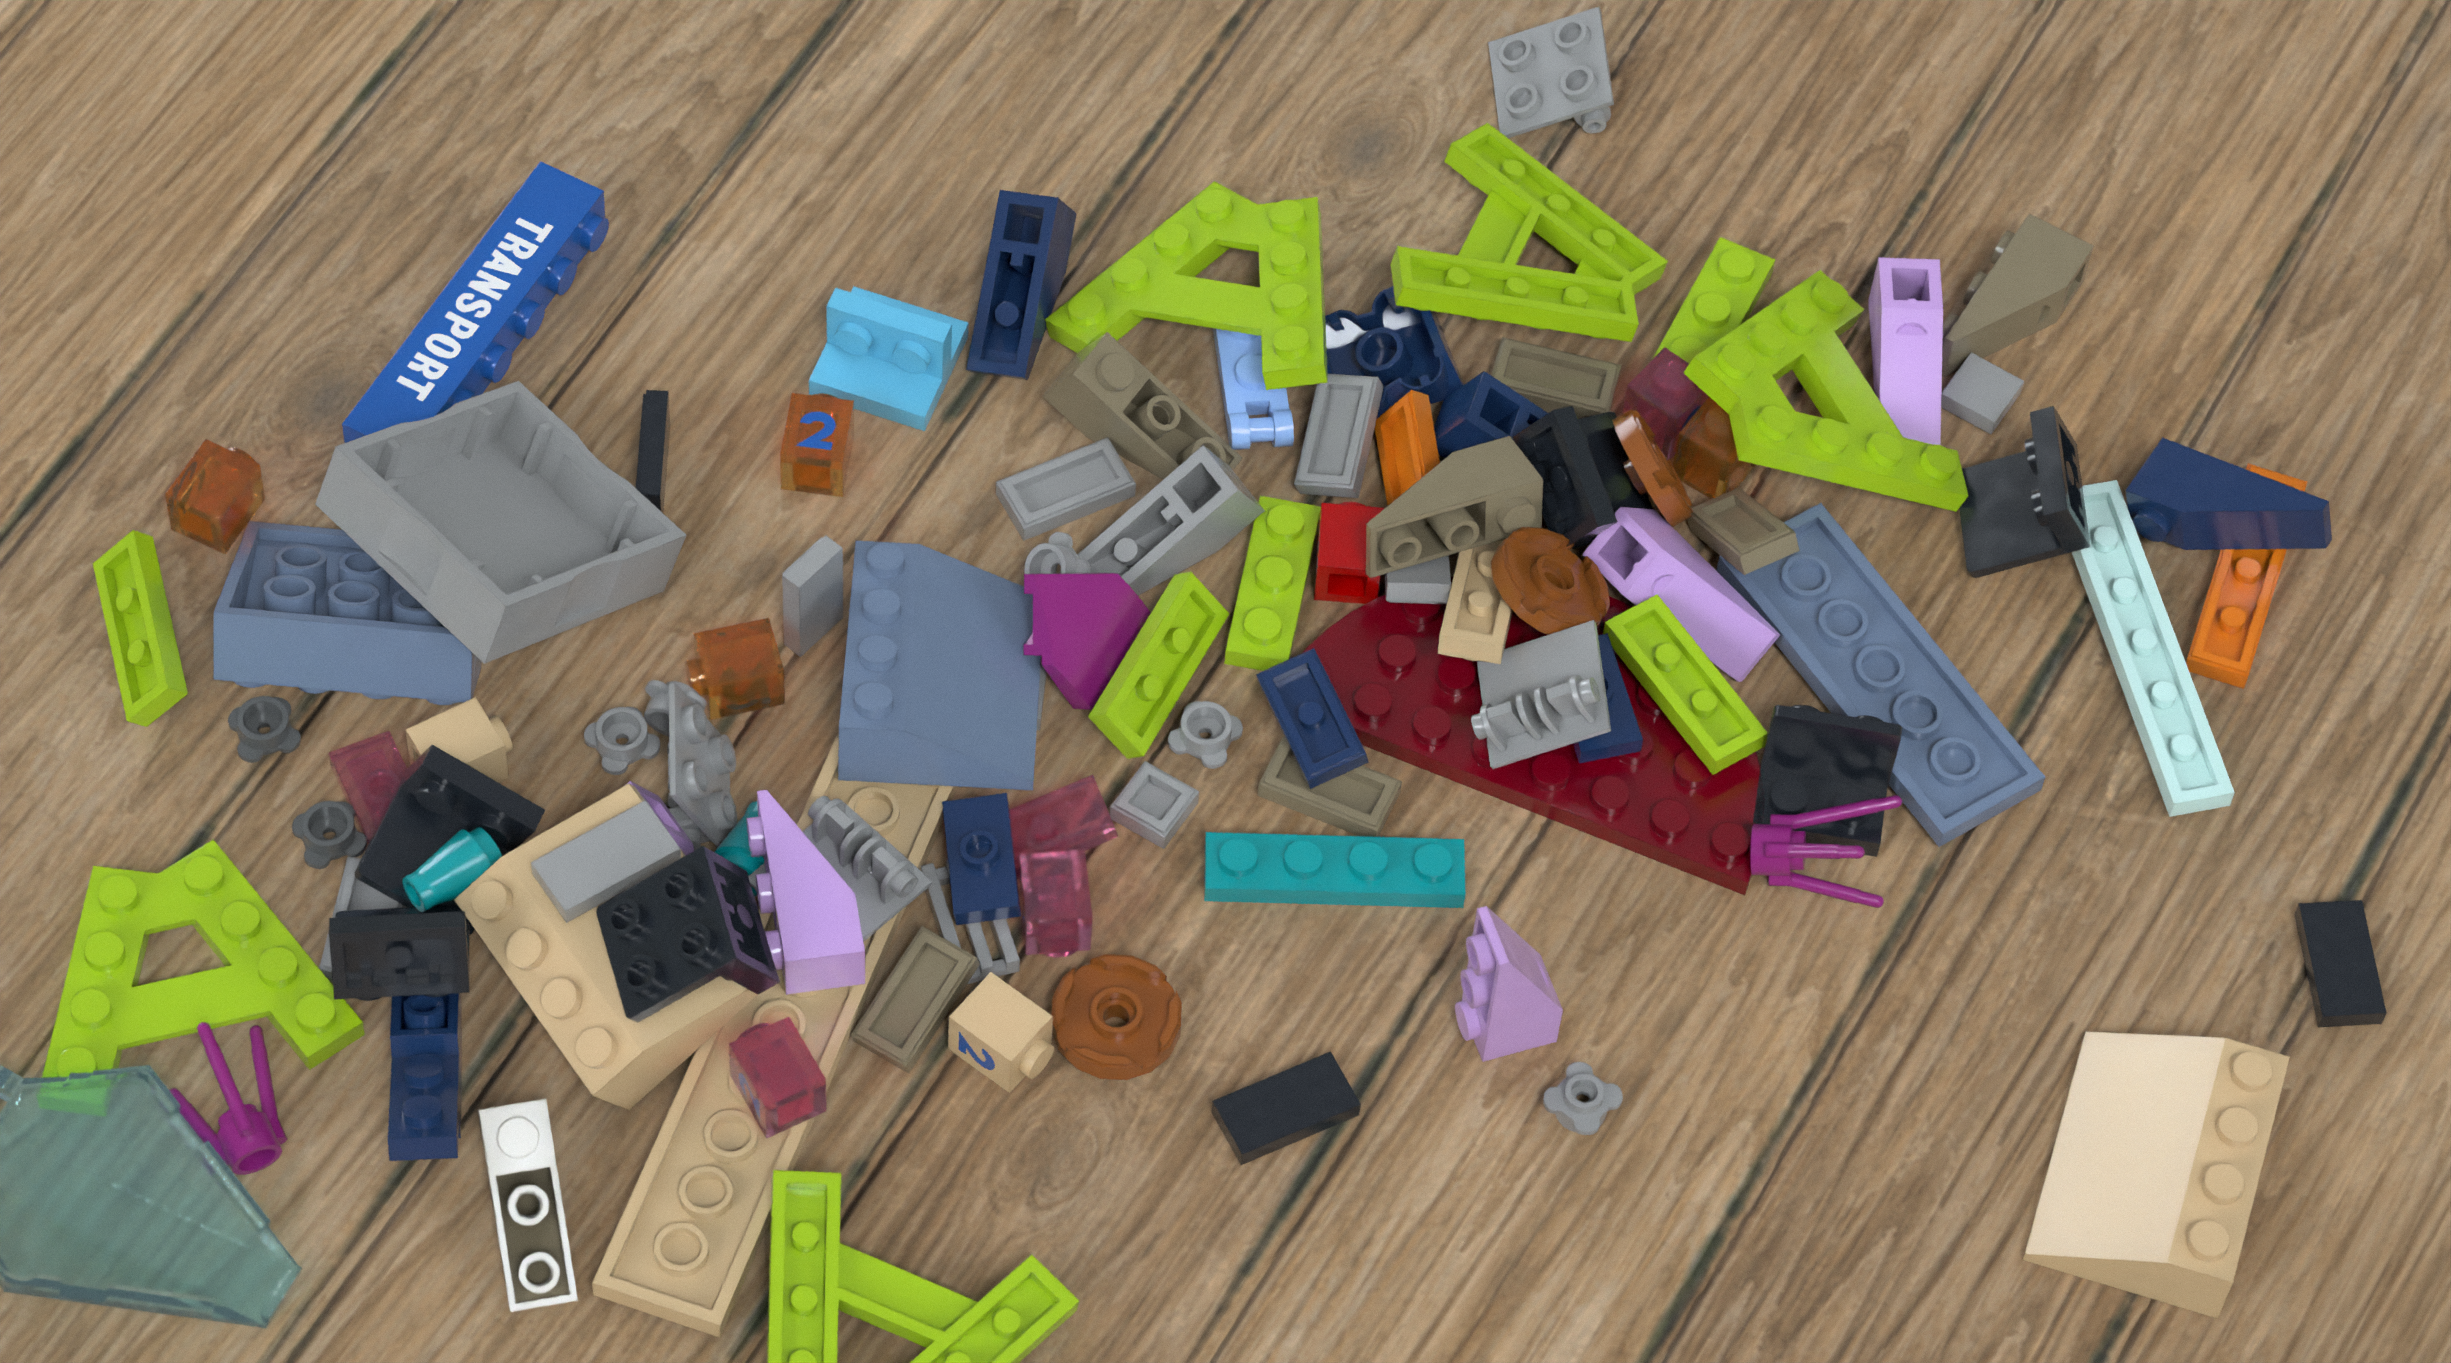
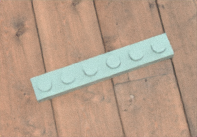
M2113 480L2082 486L2091 547L2074 551L2072 554L2169 817L2230 806L2235 793L2118 481Z

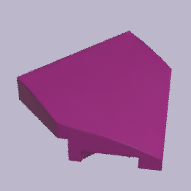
M1118 573L1024 574V594H1033V633L1024 644V655L1042 656V666L1073 709L1092 710L1151 612Z

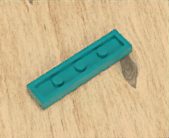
M1206 832L1204 901L1464 908L1466 896L1464 839Z

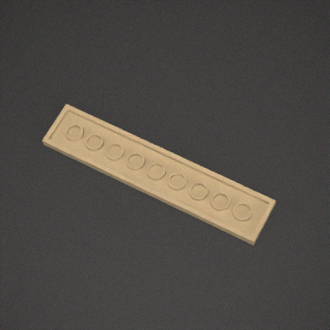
M835 738L797 826L803 832L813 824V819L808 815V811L811 805L821 796H827L830 800L840 799L921 871V866L925 865L944 821L942 802L953 800L957 786L838 780L839 738ZM906 907L863 942L865 948V984L786 995L782 970H776L780 983L757 995L695 1051L592 1282L594 1296L721 1337L771 1222L773 1170L793 1171ZM759 909L764 931L775 930L773 912L761 914ZM739 1073L745 1077L754 1100L756 1096L760 1104V1120L745 1083L746 1096L742 1090Z

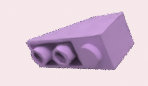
M1878 258L1868 300L1874 393L1904 438L1940 445L1943 340L1940 260Z
M1620 507L1615 513L1618 522L1597 535L1583 553L1584 557L1588 556L1598 566L1601 574L1635 605L1658 594L1710 661L1737 682H1742L1780 634L1655 509Z
M767 790L757 791L758 817L746 818L751 857H764L766 873L756 874L758 903L761 914L773 912L775 930L765 931L776 970H782L786 995L865 984V948L855 893Z
M1487 906L1477 908L1473 936L1466 939V949L1469 958L1467 969L1462 970L1460 974L1463 989L1462 1001L1455 1004L1456 1019L1463 1038L1466 1041L1474 1039L1482 1062L1557 1042L1563 1009L1541 955Z

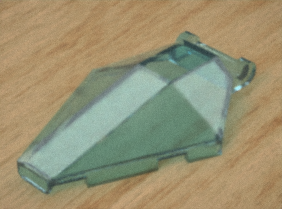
M0 1065V1098L7 1102L0 1112V1286L4 1292L267 1328L301 1274L303 1267L298 1266L269 1228L271 1222L210 1142L203 1143L179 1112L181 1105L150 1065L96 1070L93 1073H70L68 1077L23 1078Z

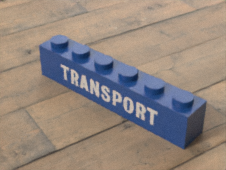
M540 161L342 423L344 443L399 423L420 421L434 417L451 408L455 403L483 394L491 381L494 383L499 382L510 366L512 353L523 338L530 339L538 331L544 318L545 309L555 295H563L570 288L576 275L577 266L588 251L595 252L603 243L609 228V220L605 218L604 191Z

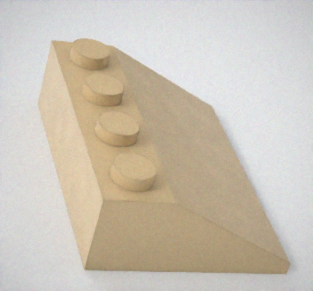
M631 784L623 786L503 855L454 899L460 909L465 911V916L592 1096L628 1110L758 995L732 980L727 981L719 976L640 1022L628 1019L624 1012L596 910L600 905L566 923L533 876L531 862L645 801L635 786ZM680 849V851H681V858H683L685 855H684V853L682 852V850Z
M2085 1032L2023 1260L2218 1319L2234 1281L2290 1057L2221 1037Z

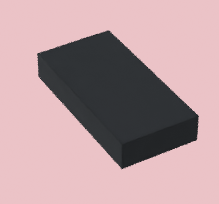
M646 390V394H643L636 489L664 513L670 436L669 392Z
M2362 900L2299 903L2294 915L2318 1028L2382 1024L2387 1012Z
M1330 1051L1213 1100L1211 1112L1240 1165H1243L1359 1116L1361 1103Z

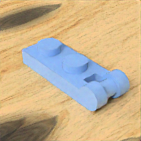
M1213 328L1229 445L1234 450L1250 449L1251 443L1272 441L1273 447L1293 446L1292 412L1289 410L1287 389L1266 390L1262 373L1261 336ZM1268 414V417L1249 418L1248 416Z

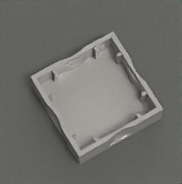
M519 381L455 403L451 408L434 417L420 421L399 423L336 446L315 503L317 507L484 664L663 592L686 538V534L632 484L599 461L587 449L579 436Z

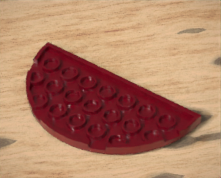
M1450 576V578H1451V585H1452V581H1453V577H1454V576ZM1385 594L1344 616L1327 628L1302 652L1315 649L1363 746L1739 894H1746L1752 878L1753 824H1764L1765 797L1757 751L1712 775L1614 649L1613 651L1643 738L1641 751L1579 763L1574 746L1570 744L1495 769L1490 767L1487 738L1479 740L1474 733L1471 722L1472 715L1480 713L1482 706L1477 661L1438 654L1439 636L1447 603H1393L1386 601ZM1609 596L1610 606L1606 615L1597 626L1598 635L1603 634L1606 621L1632 608V606ZM1513 611L1504 649L1547 636L1548 634L1538 631L1519 618Z

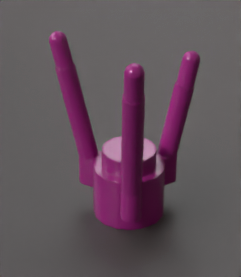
M1894 795L1878 799L1874 798L1794 815L1771 814L1770 824H1753L1751 874L1769 876V886H1791L1856 904L1860 903L1875 908L1882 907L1884 900L1879 895L1792 872V870H1804L1806 858L1859 859L1865 853L1861 846L1806 843L1805 831H1794V829L1898 808L1902 804L1901 797Z
M201 1022L197 1026V1031L229 1107V1110L218 1119L220 1126L218 1133L216 1134L178 1089H170L167 1092V1097L179 1111V1114L209 1148L217 1168L221 1169L230 1165L233 1173L237 1175L255 1173L274 1163L281 1156L282 1149L280 1145L287 1141V1137L278 1119L262 1028L255 1025L249 1031L262 1112H258L255 1105L243 1103L210 1025L207 1022Z

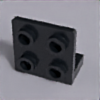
M1573 405L1552 410L1513 436L1514 442L1543 478L1542 515L1548 530L1569 539L1570 541L1566 547L1574 544L1571 549L1590 545L1599 533L1617 523L1615 513L1620 507L1653 509L1647 493L1642 496L1639 494L1623 465L1624 462L1629 460V457L1612 421L1617 415L1614 412H1606L1578 419Z
M2054 406L2030 412L2033 437L2025 439L2024 452L1962 469L1968 497L1959 510L1966 567L1973 578H1979L2091 547L2077 444Z
M1783 705L1774 706L1760 763L1753 823L1770 824L1771 814L1794 815L1886 797L1901 741L1902 726L1884 722L1874 716L1862 715L1851 717L1820 712L1818 709L1807 705H1794L1791 707ZM1884 811L1794 829V831H1805L1806 843L1861 846L1865 851L1864 855L1877 857L1881 844Z
M431 745L405 771L355 870V877L405 907H415L404 890L402 879L417 870L459 830L463 829L470 832L477 827L484 829L494 840L503 856L517 848L535 832L545 809L438 747ZM451 900L435 906L457 905L455 900ZM469 922V936H470V935L474 932L475 929H474V927L472 926V924Z
M704 846L601 904L596 910L625 1015L634 1022L646 1019L719 976L727 981L732 980L758 995L780 983L747 871Z
M458 905L433 906L424 912H420L416 907L339 911L336 913L335 918H329V943L334 1000L356 998L363 1001H372L382 997L411 995L442 997L450 993L470 992L469 920L465 916V911H462Z

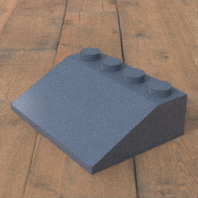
M248 522L213 612L214 680L233 681L239 686L248 688L264 685L298 687L301 691L314 694L325 693L331 690L362 693L364 696L372 699H388L394 696L426 699L428 702L436 705L464 703L473 698L482 661L343 530Z
M856 541L839 720L838 780L1033 790L1041 656L1024 655V644L1033 633V594H1024V586L921 544Z

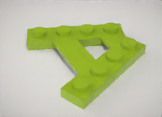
M1489 123L1451 143L1444 162L1465 177L1470 184L1487 194L1488 197L1458 255L1397 246L1391 261L1395 304L1420 311L1442 312L1472 317L1478 320H1493L1530 326L1536 329H1550L1588 335L1598 339L1607 338L1632 342L1639 325L1634 295L1660 280L1668 261ZM1533 231L1553 245L1559 253L1578 265L1575 274L1517 265Z
M1214 181L1046 318L1049 337L1078 353L1106 332L1118 341L1145 318L1261 336L1262 373L1266 390L1328 383L1322 223L1318 197L1256 204ZM1229 248L1259 252L1260 287L1195 276Z
M1821 270L1694 356L1683 372L1729 414L1737 456L1740 461L1957 512L1968 497L1958 451L1937 444L1904 438L1849 355L1838 336L1854 326L1865 309L1848 295L1846 289L1841 284L1831 280ZM1793 370L1823 418L1796 412L1776 380Z
M214 839L160 873L93 866L37 1097L40 1109L107 1117L122 1050L197 1033V1026L201 1022H207L211 1029L267 1017L306 1067L311 1070L364 1036L363 1021L345 999L334 1000V990L331 982ZM192 925L225 965L220 968L138 986L149 935L157 932Z
M773 1170L767 1363H837L838 1310L925 1347L926 1349L910 1363H1019L1077 1311L1079 1300L1032 1254L977 1302L840 1243L841 1173Z

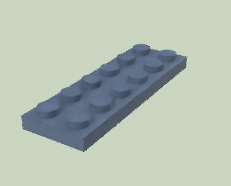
M1822 503L1783 522L1795 531L1800 551L1746 575H1743L1722 556H1719L1718 573L1780 634L1775 644L1832 714L1851 717L1862 715L1874 716L1884 722L1902 726L1901 741L1889 786L1901 797L1902 802L1938 847L2042 790L2045 780L2044 774Z

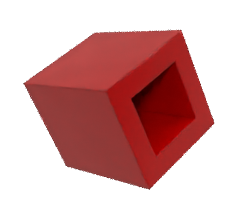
M1358 502L1321 504L1314 600L1367 604L1378 597L1380 575L1369 578L1366 573V525L1384 510V507L1365 506Z

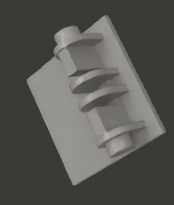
M1599 7L1488 42L1499 131L1504 136L1511 138L1570 118H1574L1587 133H1599L1606 128V123L1611 117L1609 106L1614 105L1602 14Z
M1594 620L1504 649L1501 664L1477 661L1482 706L1480 713L1472 715L1471 722L1479 740L1487 738L1490 767L1492 769L1611 731L1597 626Z
M675 682L670 683L669 744L667 746L668 789L670 790L668 794L669 811L693 843L694 851L701 847V843L712 841L718 848L731 832V828H734L737 824L736 807L730 795V773L736 769L734 747L729 737L725 734L721 735L711 724L699 704H694Z
M821 796L811 805L808 815L813 819V824L805 829L803 833L855 893L864 942L932 885V880L842 800H830L827 796ZM765 863L748 876L751 886L756 891V874L766 873Z

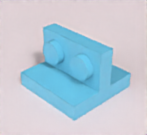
M853 286L851 292L835 287L826 306L827 343L809 379V395L925 431L968 339L969 323Z

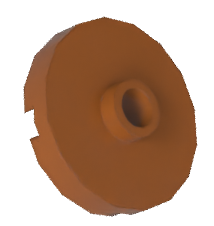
M1632 408L1614 418L1612 421L1615 430L1629 457V460L1624 462L1623 465L1639 494L1642 496L1648 492L1672 527L1692 517L1691 513L1694 511L1690 507L1692 502L1670 459H1666L1655 442L1654 437L1656 435L1641 413Z
M1521 527L1502 541L1491 560L1493 581L1502 599L1519 618L1538 631L1548 635L1592 620L1598 626L1610 606L1608 586L1598 566L1588 556L1581 561L1577 555L1570 551L1574 544L1566 547L1570 540L1563 535L1544 528Z
M1105 954L1090 959V964L1080 967L1077 971L1073 968L1063 976L1052 997V1035L1059 1052L1076 1069L1100 1079L1129 1080L1151 1073L1166 1061L1173 1052L1181 1033L1182 1002L1177 991L1176 993L1174 992L1173 987L1166 981L1167 976L1154 964L1132 955ZM1117 1017L1123 1019L1126 1024L1122 1027H1112L1105 1021L1109 1018Z

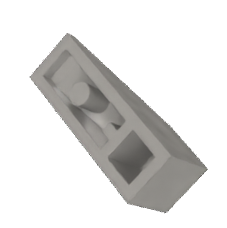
M1203 445L1077 555L1080 559L1089 562L1091 573H1118L1139 596L1173 577L1174 574H1178L1218 552L1265 510L1232 468Z

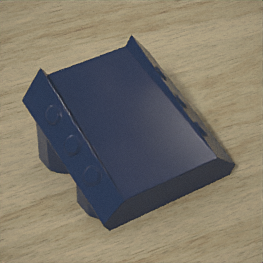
M1393 286L1379 292L1373 301L1372 312L1357 315L1349 310H1338L1325 316L1327 373L1378 377L1384 388L1377 418L1411 390L1429 395L1430 404L1444 401V398L1464 385L1435 311H1420L1410 307L1397 306L1395 304Z

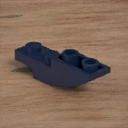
M450 993L442 997H428L425 995L392 996L390 1024L392 1059L388 1120L389 1161L458 1158V1140L461 1139L462 1106L461 993Z

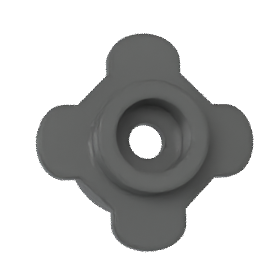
M259 696L246 701L241 707L235 708L230 713L228 724L230 729L238 734L240 743L237 751L242 760L255 763L260 761L264 755L273 754L277 751L291 753L299 747L301 742L300 733L291 727L289 716L292 711L291 705L287 700L279 697ZM261 728H270V731L266 734L258 731Z
M343 801L320 802L294 819L292 831L294 836L302 839L305 845L304 859L308 866L314 869H324L332 860L346 855L358 857L366 850V836L357 831L354 823L355 811L349 803ZM328 832L336 834L332 839H326L323 835Z

